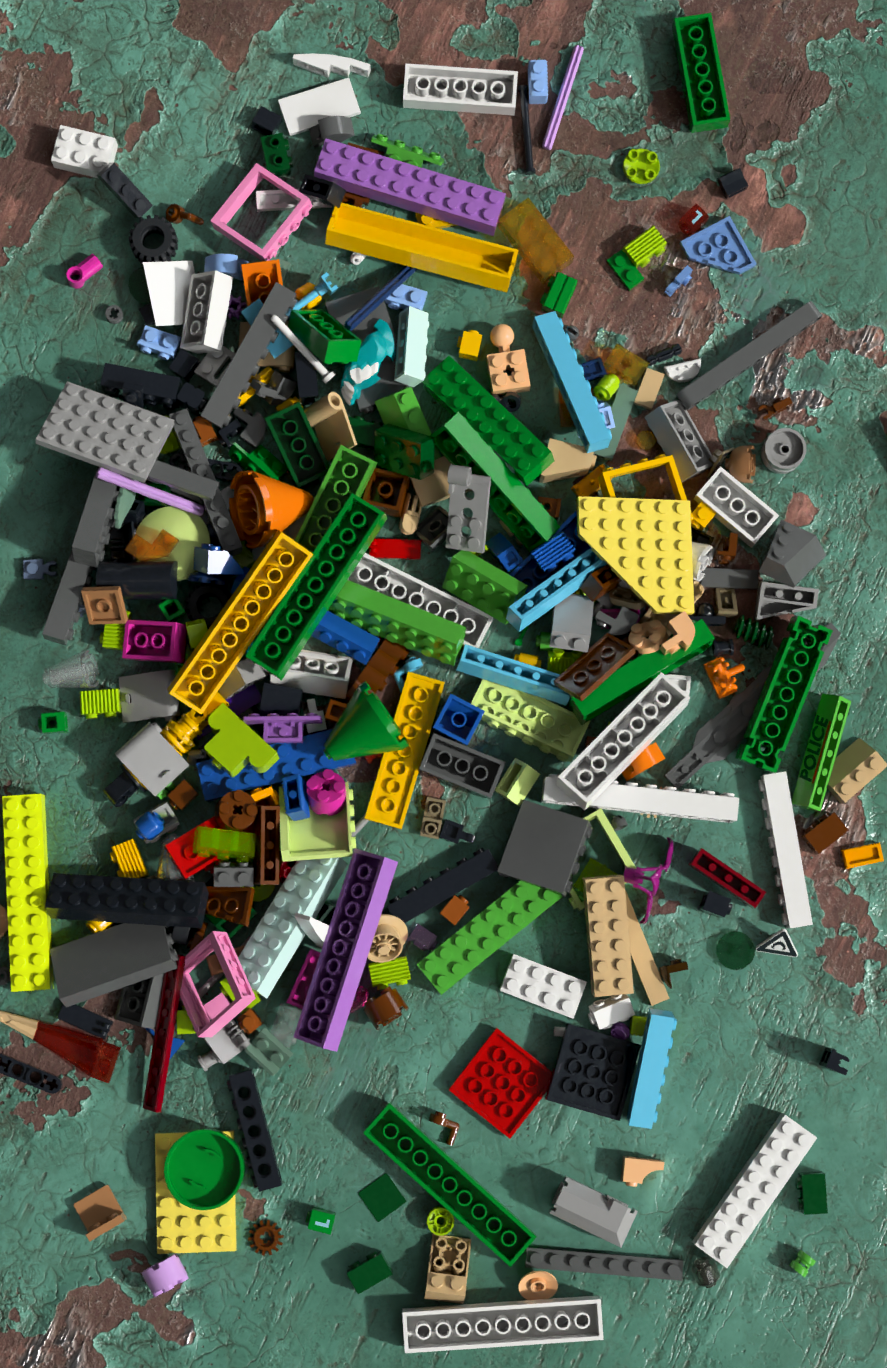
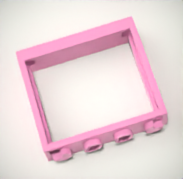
M256 163L210 221L215 230L261 261H269L272 257L276 256L278 249L287 243L289 235L298 229L301 220L309 215L312 204L310 198ZM264 178L296 199L299 204L264 248L261 249L226 224Z
M212 931L185 957L180 998L183 1001L197 1037L212 1038L256 999L227 932ZM215 951L235 1000L210 1021L189 973L211 952Z

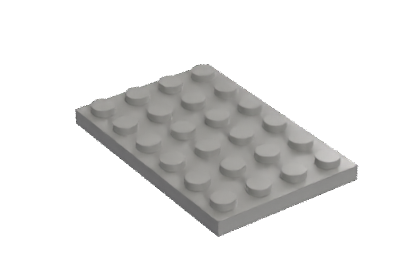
M67 381L36 437V444L145 483L174 426V420Z

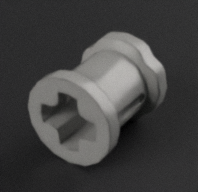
M212 1050L202 1056H197L205 1072L217 1062L221 1063Z

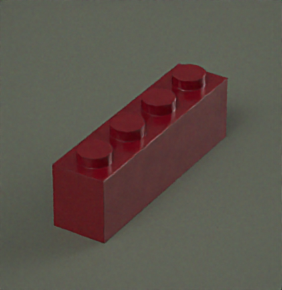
M702 848L698 849L688 864L752 909L758 906L766 894L763 889Z

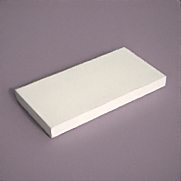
M349 78L278 100L290 136L308 131L309 128L319 124L318 120L326 117L345 116L350 118L361 114Z

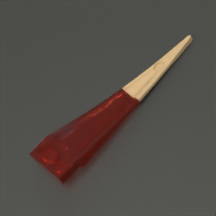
M0 1010V1022L48 1048L88 1076L108 1084L110 1083L121 1047L107 1043L99 1037Z

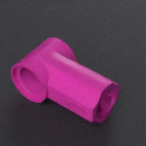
M92 253L77 266L69 268L66 273L69 285L75 289L81 288L86 280L103 268L100 260ZM73 275H80L78 280L71 279Z

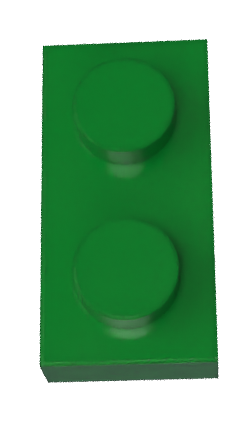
M622 249L606 261L628 291L645 279Z

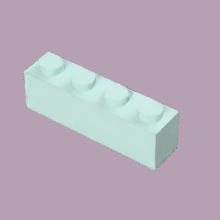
M411 306L399 313L394 381L415 387L424 381L425 378L424 369L427 359L426 345L428 343L427 329L429 321L427 312Z

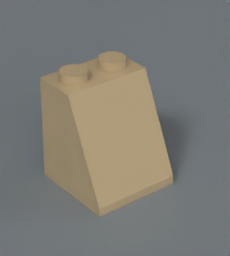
M550 438L547 448L552 452L555 461L541 473L539 483L588 475L589 470H593L597 455H593L594 452L586 453L584 446Z

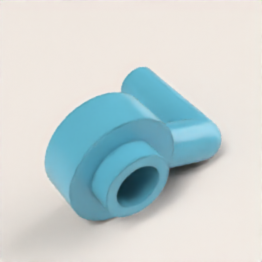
M414 656L405 660L406 664L395 672L394 679L401 693L405 683L402 675L421 668L423 663L420 658L416 659Z

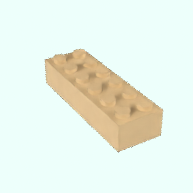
M619 874L582 878L592 995L594 997L634 994L624 876Z

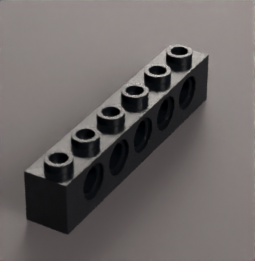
M250 1069L229 1076L230 1080H227L229 1092L233 1091L235 1098L232 1099L234 1111L238 1110L239 1118L237 1119L239 1130H243L244 1133L242 1143L244 1149H248L249 1152L247 1162L249 1169L253 1168L255 1176H252L254 1188L258 1187L259 1192L282 1186L283 1182L254 1071ZM240 1087L248 1088V1097H241L239 1095ZM246 1106H251L254 1109L253 1116L249 1117L244 1114ZM252 1125H256L259 1128V1134L256 1136L249 1133V1127ZM260 1144L264 1147L262 1155H257L254 1152L255 1145ZM267 1164L269 1172L262 1174L259 1171V1165Z

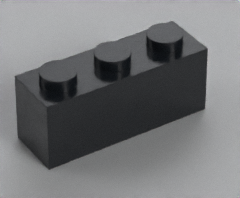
M109 163L96 175L135 218H141L153 206L115 163Z

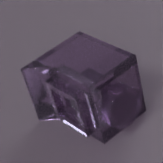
M417 924L407 941H414L413 944L423 951L427 949L432 952L438 944L436 941L437 936L420 924Z

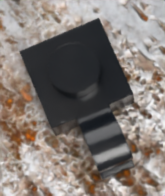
M446 819L440 838L456 844L459 843L460 839L473 843L475 835L464 832V825Z

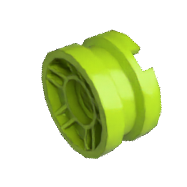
M443 1206L434 1207L427 1215L429 1230L435 1235L442 1236L448 1234L454 1227V1216ZM439 1217L444 1218L442 1225L437 1223Z

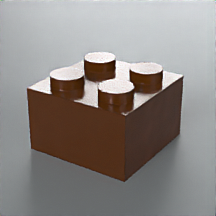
M375 468L366 486L363 500L383 511L386 515L401 518L406 494L410 486L409 477L396 472Z

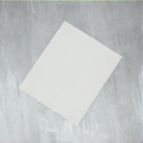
M193 261L143 262L156 326L184 325L191 276L195 274Z

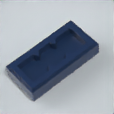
M601 357L581 364L584 370V378L589 382L607 375Z

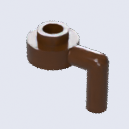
M171 204L166 210V219L173 224H179L183 219L198 225L204 223L203 218L185 212L184 208L180 205Z
M438 1111L435 1114L431 1113L428 1121L450 1128L445 1144L453 1146L459 1130V1124L446 1119L447 1115Z

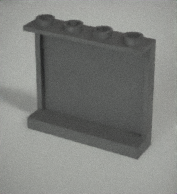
M523 800L497 872L502 877H511L560 893L563 897H566L567 892L570 893L573 886L572 877L579 870V858L585 853L586 845L584 844L586 838H590L592 833L589 820Z

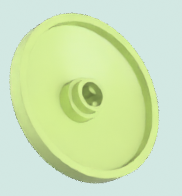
M173 506L159 508L147 515L138 526L136 537L134 538V546L137 547V561H178L177 581L185 580L188 578V574L198 572L193 570L194 547H201L202 543L211 544L210 534L204 521L198 515Z

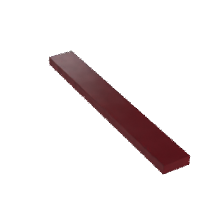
M178 954V960L176 961L177 969L164 973L143 1102V1109L156 1113L161 1112L185 967L186 956Z

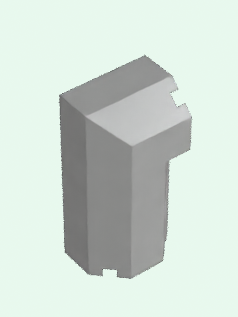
M565 1175L563 1179L566 1182L560 1183L552 1200L554 1209L550 1208L549 1213L621 1248L638 1211L633 1207L632 1209L629 1208L626 1203L609 1195L605 1196L604 1193Z

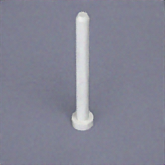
M277 315L271 317V321L324 377L323 382L326 384L335 374L333 372L329 373Z

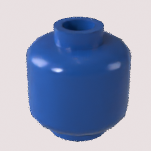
M148 811L135 822L137 828L135 832L143 840L145 838L153 840L164 830L163 824L165 822L157 812L154 811L152 813Z

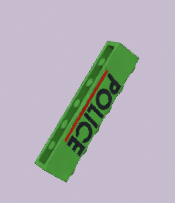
M822 693L793 794L792 804L804 809L821 811L851 705L850 700L838 695Z

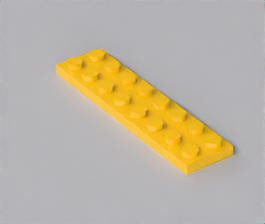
M412 672L407 673L394 721L401 730V735L398 736L401 740L405 737L409 746L403 750L383 754L364 819L402 830L445 682Z

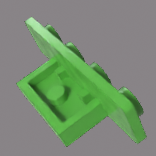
M383 134L371 137V142L388 147L385 157L421 168L424 160L440 166L444 163V159L438 153L430 152L429 154L423 152L422 148L406 146V143L400 140H395L394 142Z

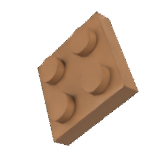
M120 586L83 587L81 593L89 625L126 624L128 617Z

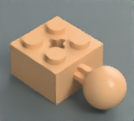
M498 324L491 330L490 340L494 346L498 347L499 353L489 354L486 358L491 392L501 396L507 392L520 393L530 391L531 385L525 350L510 351V345L514 340V332L510 326ZM506 370L511 371V375L508 376V374L504 372Z

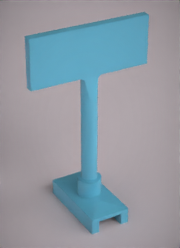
M327 272L318 280L319 284L314 287L315 289L296 303L293 310H300L319 295L322 296L327 293L330 296L338 289L337 285L331 288L330 285L332 283L326 281L329 276ZM260 299L241 311L250 326L263 306ZM289 309L286 314L288 318L290 317L291 309ZM279 329L277 330L279 333L274 343L270 342L267 347L274 359L293 346Z

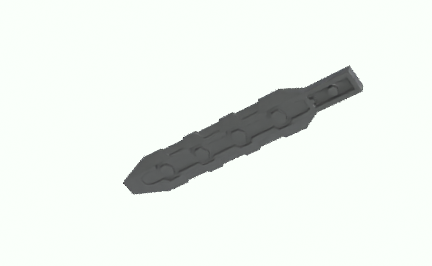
M832 623L824 626L833 630L828 644L822 645L820 649L824 651L817 672L826 664L841 635ZM772 664L756 676L757 678L744 691L738 693L730 700L729 705L714 719H710L697 731L692 750L664 775L677 788L676 790L703 765L724 760L745 738L744 734Z

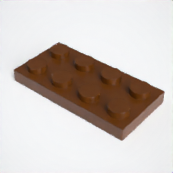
M606 633L588 649V652H585L554 680L555 686L582 702L636 653L635 649L615 636Z

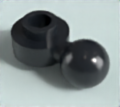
M507 392L503 397L491 393L509 412H515L519 409L521 398L517 393Z

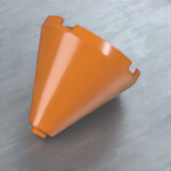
M247 470L238 472L231 482L230 488L234 489V498H229V510L240 541L246 540L248 548H258L266 545L278 529L284 531L309 511L314 498L308 491L255 471Z

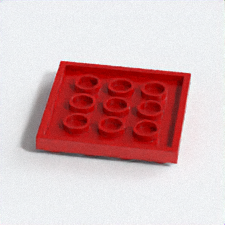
M496 1028L448 1090L511 1139L547 1092L553 1072Z

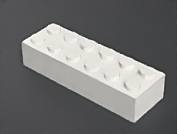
M405 64L403 108L514 116L518 71Z

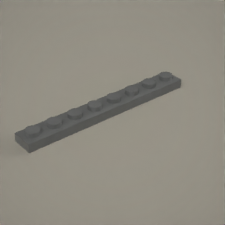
M528 1247L526 1249L525 1268L682 1281L683 1260Z

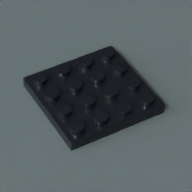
M567 1023L545 1099L620 1121L641 1045Z

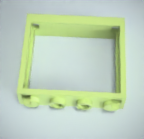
M601 808L583 818L589 821L596 818L624 867L637 869ZM572 887L569 893L571 896L569 901L574 909L582 910L585 908L584 901H580Z

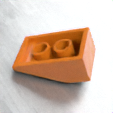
M279 259L241 264L247 307L258 299L264 304L276 282L283 286Z

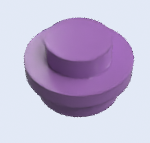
M617 1022L611 1027L612 1037L625 1040L630 1035V1029L624 1023Z

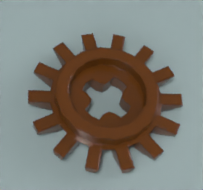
M260 1220L261 1226L258 1227L254 1224L253 1226L256 1230L249 1231V1233L253 1234V1237H249L248 1241H254L250 1247H257L255 1253L262 1250V1256H265V1251L272 1255L271 1249L277 1252L278 1248L276 1245L282 1246L283 1244L278 1241L279 1238H284V1235H278V1232L282 1229H275L276 1222L270 1226V1220H267L266 1225ZM265 1232H269V1236L272 1237L267 1243H263V1239L260 1238Z

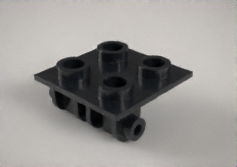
M133 521L120 529L115 528V526L111 527V530H109L110 540L116 541H110V544L120 545L110 547V550H120L111 551V561L135 560L137 547L134 546L136 528L133 525Z

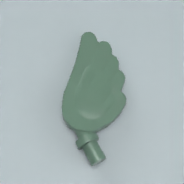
M120 487L114 514L115 528L117 529L121 528L136 496V492Z

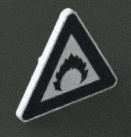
M781 929L756 946V951L790 957L798 956V952L786 929Z

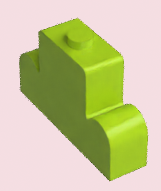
M224 703L217 707L209 716V726L216 735L204 746V749L212 759L211 763L218 770L222 768L229 776L235 777L250 762L254 771L264 773L280 759L278 753Z

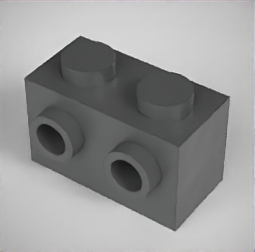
M219 860L214 862V887H253V862L247 860H240L238 862Z

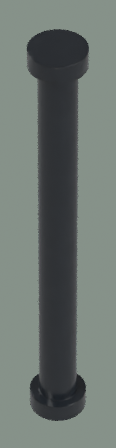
M520 85L517 89L520 92L526 162L524 172L525 175H533L536 173V169L533 167L527 97L529 87L528 85Z

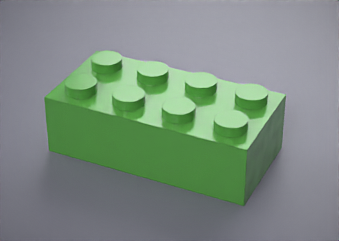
M461 550L452 557L442 588L506 625L508 623L506 620L508 607L524 596L528 585L473 553Z

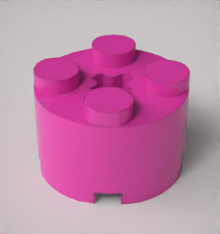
M326 769L315 774L307 781V796L311 810L318 815L327 814V816H333L344 809L346 805L345 781L333 770Z

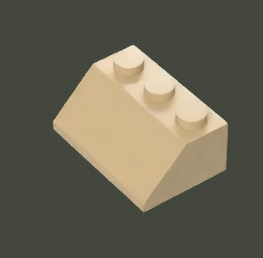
M858 738L835 758L827 789L840 804L846 803L887 767V763L876 750L861 738Z

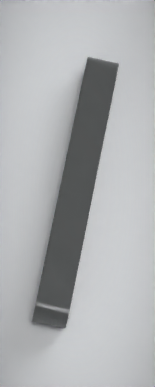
M809 301L677 393L676 396L686 410H690L817 322L822 317V314L814 303Z

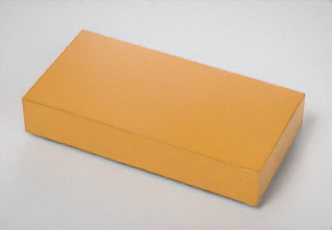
M880 842L841 850L845 869L884 861Z

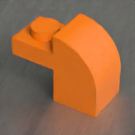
M655 742L647 746L622 774L626 781L666 758Z

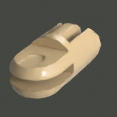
M410 493L406 494L399 522V529L405 535H411L417 530L422 511L421 504L418 503L417 506V495H413L408 510L411 498Z

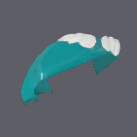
M379 319L373 327L376 332L368 334L361 343L357 362H349L345 366L340 391L349 406L353 405L356 399H359L361 390L371 387L381 379L377 376V373L386 355L394 361L396 355L394 335L388 323L382 319Z

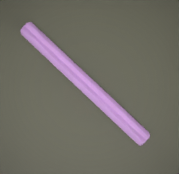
M579 45L574 46L544 137L542 148L546 150L552 149L584 48Z
M98 468L96 477L198 516H201L204 512L203 505L104 468Z

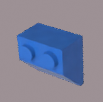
M202 543L201 547H194L193 570L206 574L244 575V570L227 551L220 549V546Z
M450 694L433 726V730L467 747L485 711Z

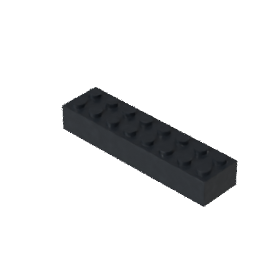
M53 873L45 909L51 919L202 928L209 892L205 882Z

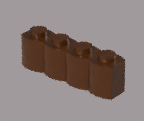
M385 639L349 689L346 697L351 699L357 687L364 681L371 687L367 691L369 694L372 692L376 694L378 691L382 692L388 684L385 682L388 676L393 677L399 667L396 666L400 660L404 661L410 653L407 648Z

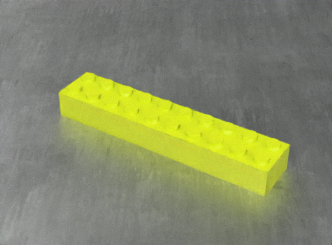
M45 795L2 796L11 992L54 989L53 964L50 949H52L51 918L45 909L49 893Z

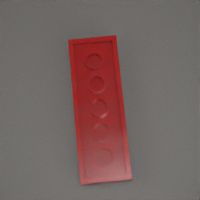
M268 799L257 802L256 806H270ZM235 809L233 814H237L238 810ZM214 816L168 843L164 848L185 880L254 838V821L241 832H227L218 826Z

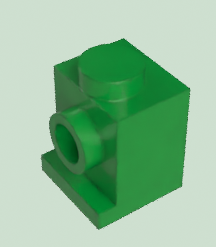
M42 713L41 718L38 719L39 730H42L44 734L68 733L67 713ZM53 720L57 722L55 727L50 725Z

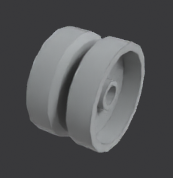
M791 428L775 430L768 436L761 449V458L764 465L776 474H787L794 471L806 455L804 438Z

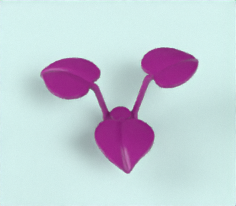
M667 837L669 843L667 859L663 865L660 864L659 867L647 868L637 867V869L625 867L624 881L633 884V887L642 890L647 895V911L644 918L639 922L640 924L647 922L652 909L653 896L655 897L659 888V878L661 877L662 870L667 872L671 864L673 840ZM642 871H655V873L648 877L644 876L645 873ZM643 879L652 881L653 891H649L639 884L643 883Z

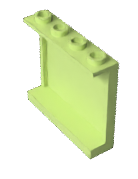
M348 781L345 782L346 805L341 812L333 816H327V814L318 815L309 806L310 818L293 821L285 813L284 789L282 788L283 786L279 787L282 862L351 857L353 855V848H356V837H352V832H355V820L351 821V816H354V804L350 805V801L354 799L353 789H349Z

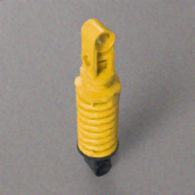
M217 692L204 710L202 717H200V713L191 709L187 714L183 713L181 719L177 722L170 719L160 733L183 756L182 753L186 754L195 746L193 739L197 735L200 736L202 730L209 725L208 718L211 713L222 703L227 707L229 703ZM124 764L120 765L123 773L103 790V794L115 807L122 806L138 789L143 792L147 791V788Z

